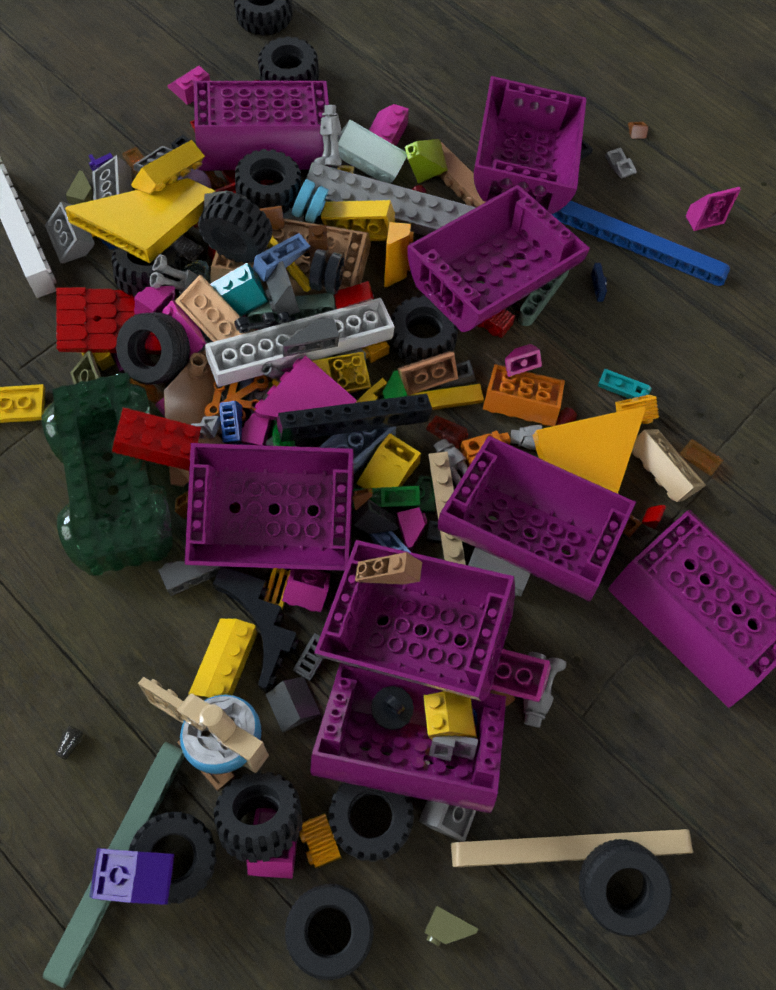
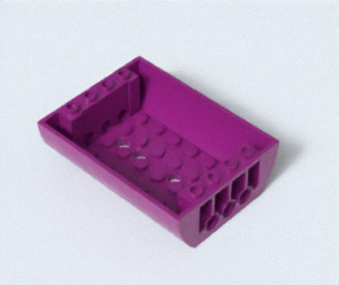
M194 81L196 146L205 156L198 170H235L239 161L245 155H250L256 150L259 152L261 149H266V151H271L272 149L278 153L283 152L285 156H290L293 162L297 163L300 170H309L312 162L314 163L316 158L322 157L324 152V142L320 134L321 118L325 117L322 116V113H325V105H329L326 81Z
M516 185L408 245V260L416 287L461 332H467L581 263L587 256L590 248L519 185Z
M691 510L686 511L633 559L608 588L728 708L750 692L776 667V588ZM684 562H691L694 565V570L687 569ZM700 576H706L710 584H703L700 581ZM733 605L741 609V615H737L732 611ZM749 620L757 624V630L749 628Z
M340 663L312 752L311 775L490 814L498 794L506 696L489 693L483 701L471 698L472 708L478 716L475 726L477 736L475 739H478L474 759L470 760L452 755L451 760L448 761L429 756L432 741L428 736L424 695L443 692V690ZM390 686L405 690L411 697L414 706L413 716L410 721L402 728L396 730H388L379 726L371 713L372 700L377 692ZM366 747L369 751H363L360 748ZM382 752H388L391 755H383ZM424 761H431L433 764L429 765ZM450 765L453 766L455 769H449L446 766Z

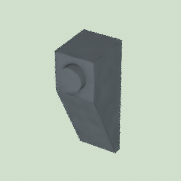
M334 318L316 320L285 341L282 350L283 357L338 347L339 333Z
M177 561L165 564L159 569V573L170 596H173L217 576L220 566L185 565V561Z

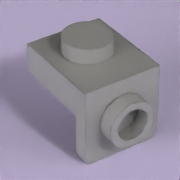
M207 416L202 418L201 423L191 425L201 427L199 439L215 438L221 425V420L219 416Z

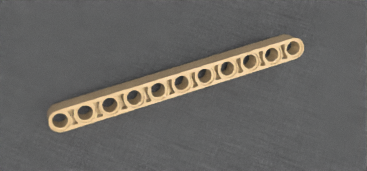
M689 829L451 843L453 867L585 860L587 855L594 851L595 847L614 839H628L646 847L655 856L693 853Z

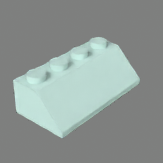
M349 120L341 131L342 135L338 136L341 160L379 181L391 184L407 157L406 152L354 121Z

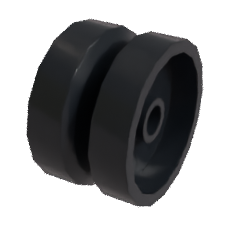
M316 250L309 276L311 290L321 291L325 286L327 293L335 295L338 293L344 273V254L334 252L330 256L327 250Z

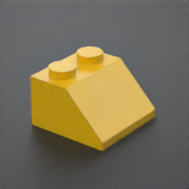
M446 691L424 695L427 731L431 741L434 737L439 736L477 737L471 698Z

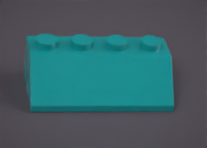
M248 263L210 284L240 316L268 302L259 276Z

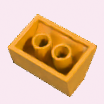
M390 222L384 287H389L405 279L407 271H411L408 260V245L410 242H413L414 232L410 231L411 224Z

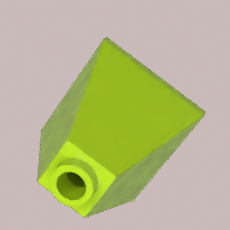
M440 139L416 141L405 146L408 161L418 183L448 171Z

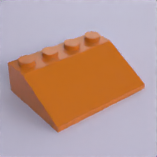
M494 364L483 410L504 414L508 417L521 418L529 422L541 423L545 426H555L561 407L565 380L527 371L509 377L507 376L505 366Z

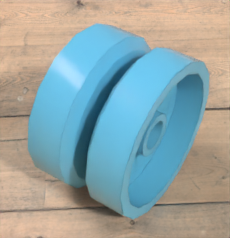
M306 179L296 198L291 215L301 218L305 210H307L305 222L315 224L323 210L329 189L320 186L315 194H313L315 182Z

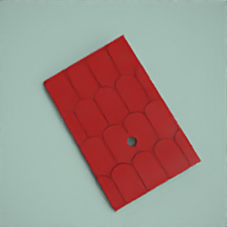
M86 287L56 288L57 350L59 352L86 353L89 350L92 353H117L116 343L122 325L135 315V297L132 294H126L122 290L86 289ZM152 332L148 335L145 344L147 354H161V344Z

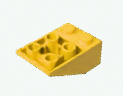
M363 352L312 361L349 394L371 388Z
M389 433L376 450L356 485L361 488L402 487L420 464L421 453Z

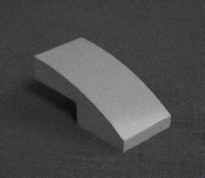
M621 147L605 154L610 166L620 178L636 174L637 171L631 159L626 158Z
M464 736L434 737L429 756L450 761L451 756L455 755L473 760L478 739Z

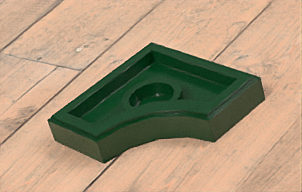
M419 475L418 481L414 486H419L420 505L397 506V510L406 511L419 507L421 513L435 514L436 502L432 476Z

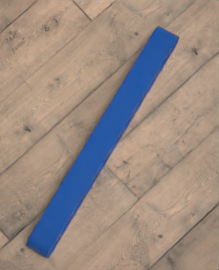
M569 201L561 210L552 214L561 223L716 286H721L725 283L730 271V267L724 262L573 201Z

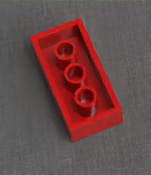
M123 407L112 452L190 471L191 443H198L201 427Z

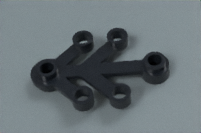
M266 312L262 315L264 323H250L248 317H240L234 321V324L239 333H247L250 329L261 330L295 321L296 317L290 316L288 312H282L278 315L280 322H277L272 312Z

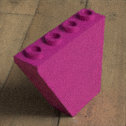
M305 355L302 359L298 358L294 362L292 371L290 373L285 372L280 378L281 383L277 387L274 385L267 393L269 396L265 400L261 399L254 408H256L255 415L257 417L278 421V413L350 404L356 403L357 400Z

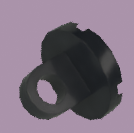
M394 686L385 687L377 692L372 700V717L384 729H400L413 716V701L402 688Z

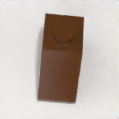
M327 225L308 226L310 269L316 250L323 249L328 251Z

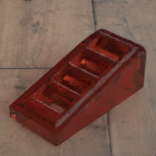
M437 415L426 427L427 431L441 440L447 439L457 449L461 447L462 441L468 438L467 428Z

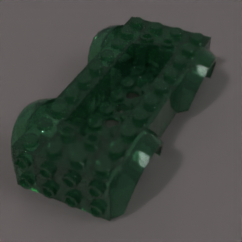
M127 372L52 389L54 401L42 413V426L51 450L59 461L64 463L69 503L57 515V530L67 556L80 570L92 576H98L110 570L119 571L127 566H139L147 561H160L164 557H168L167 554L173 547L169 505L164 486L152 482L149 461L112 452L123 407L150 414L145 388L133 384ZM105 453H112L113 458L110 461L102 460V456ZM110 471L116 472L113 478H106L107 473ZM111 486L119 488L116 495L108 494V489Z

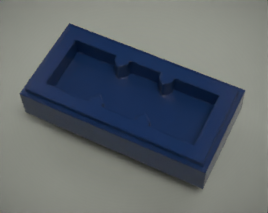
M595 263L591 272L597 302H603L607 293V279L603 275L601 263Z

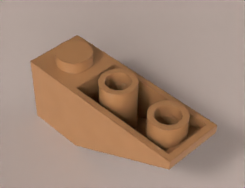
M407 552L360 561L357 565L355 581L402 585L420 582L422 562Z

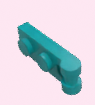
M604 369L598 383V387L629 399L649 395L652 390L647 384Z

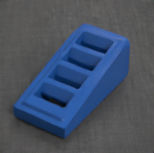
M237 401L220 403L219 410L223 442L242 441V405Z

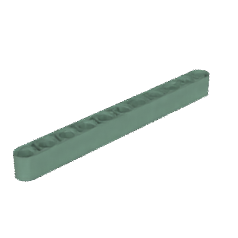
M168 742L162 745L108 849L128 851L136 832L145 822L155 816L185 757L181 748ZM92 880L43 973L44 979L63 989L72 979L111 902L109 900L92 899L89 897Z

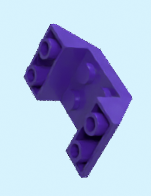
M97 848L89 897L92 899L128 903L168 905L174 854Z

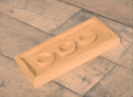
M199 275L175 301L213 342L246 334L239 333L234 324V321L241 316L202 275Z

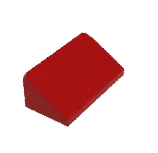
M369 281L339 290L335 295L337 309L374 299Z

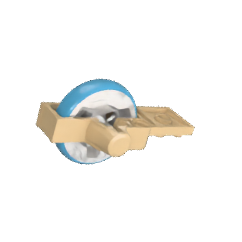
M143 677L139 681V686L151 704L183 723L180 733L181 748L186 759L196 769L210 774H224L245 766L254 773H257L268 758L269 754L265 749L264 743L260 740L262 730L259 716L255 709L244 699L233 695H217L202 700L190 693L182 701L174 691L170 689L164 690L162 685L154 679L150 681Z

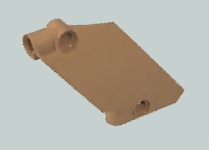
M206 349L200 353L192 354L185 368L164 390L165 418L191 425L201 423L202 418L206 417L205 407L213 401L215 392V378L206 357ZM216 408L211 409V413L217 412ZM221 425L215 438L199 439L198 443L227 444L220 437L222 434ZM169 466L171 485L183 487L189 483V471Z

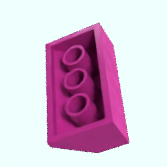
M393 104L379 111L369 131L397 146L408 124L409 108Z
M503 649L491 690L540 702L551 670L550 661Z

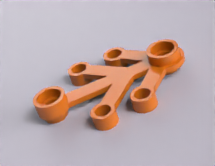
M265 375L255 377L254 382L236 392L238 382L230 384L227 399L222 402L237 401L242 405V408L251 409L255 412L256 408H253L252 405L258 403L259 400L247 401L241 399L256 389L260 391L266 390L269 386V381ZM264 379V382L260 384L258 380ZM216 381L214 382L215 392L213 401L205 407L206 417H220L219 406L225 385L220 389L216 388ZM216 408L217 412L211 413V409ZM242 410V414H243L242 421H244L245 418H246V414H245V412Z

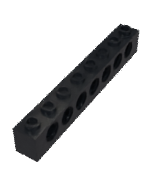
M426 393L278 413L277 429L281 442L424 423L429 421L432 406Z

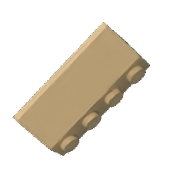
M658 429L643 430L636 437L632 454L641 459L643 467L648 472H652L656 477L655 481L668 491L667 495L671 500L676 502L684 501L706 486Z

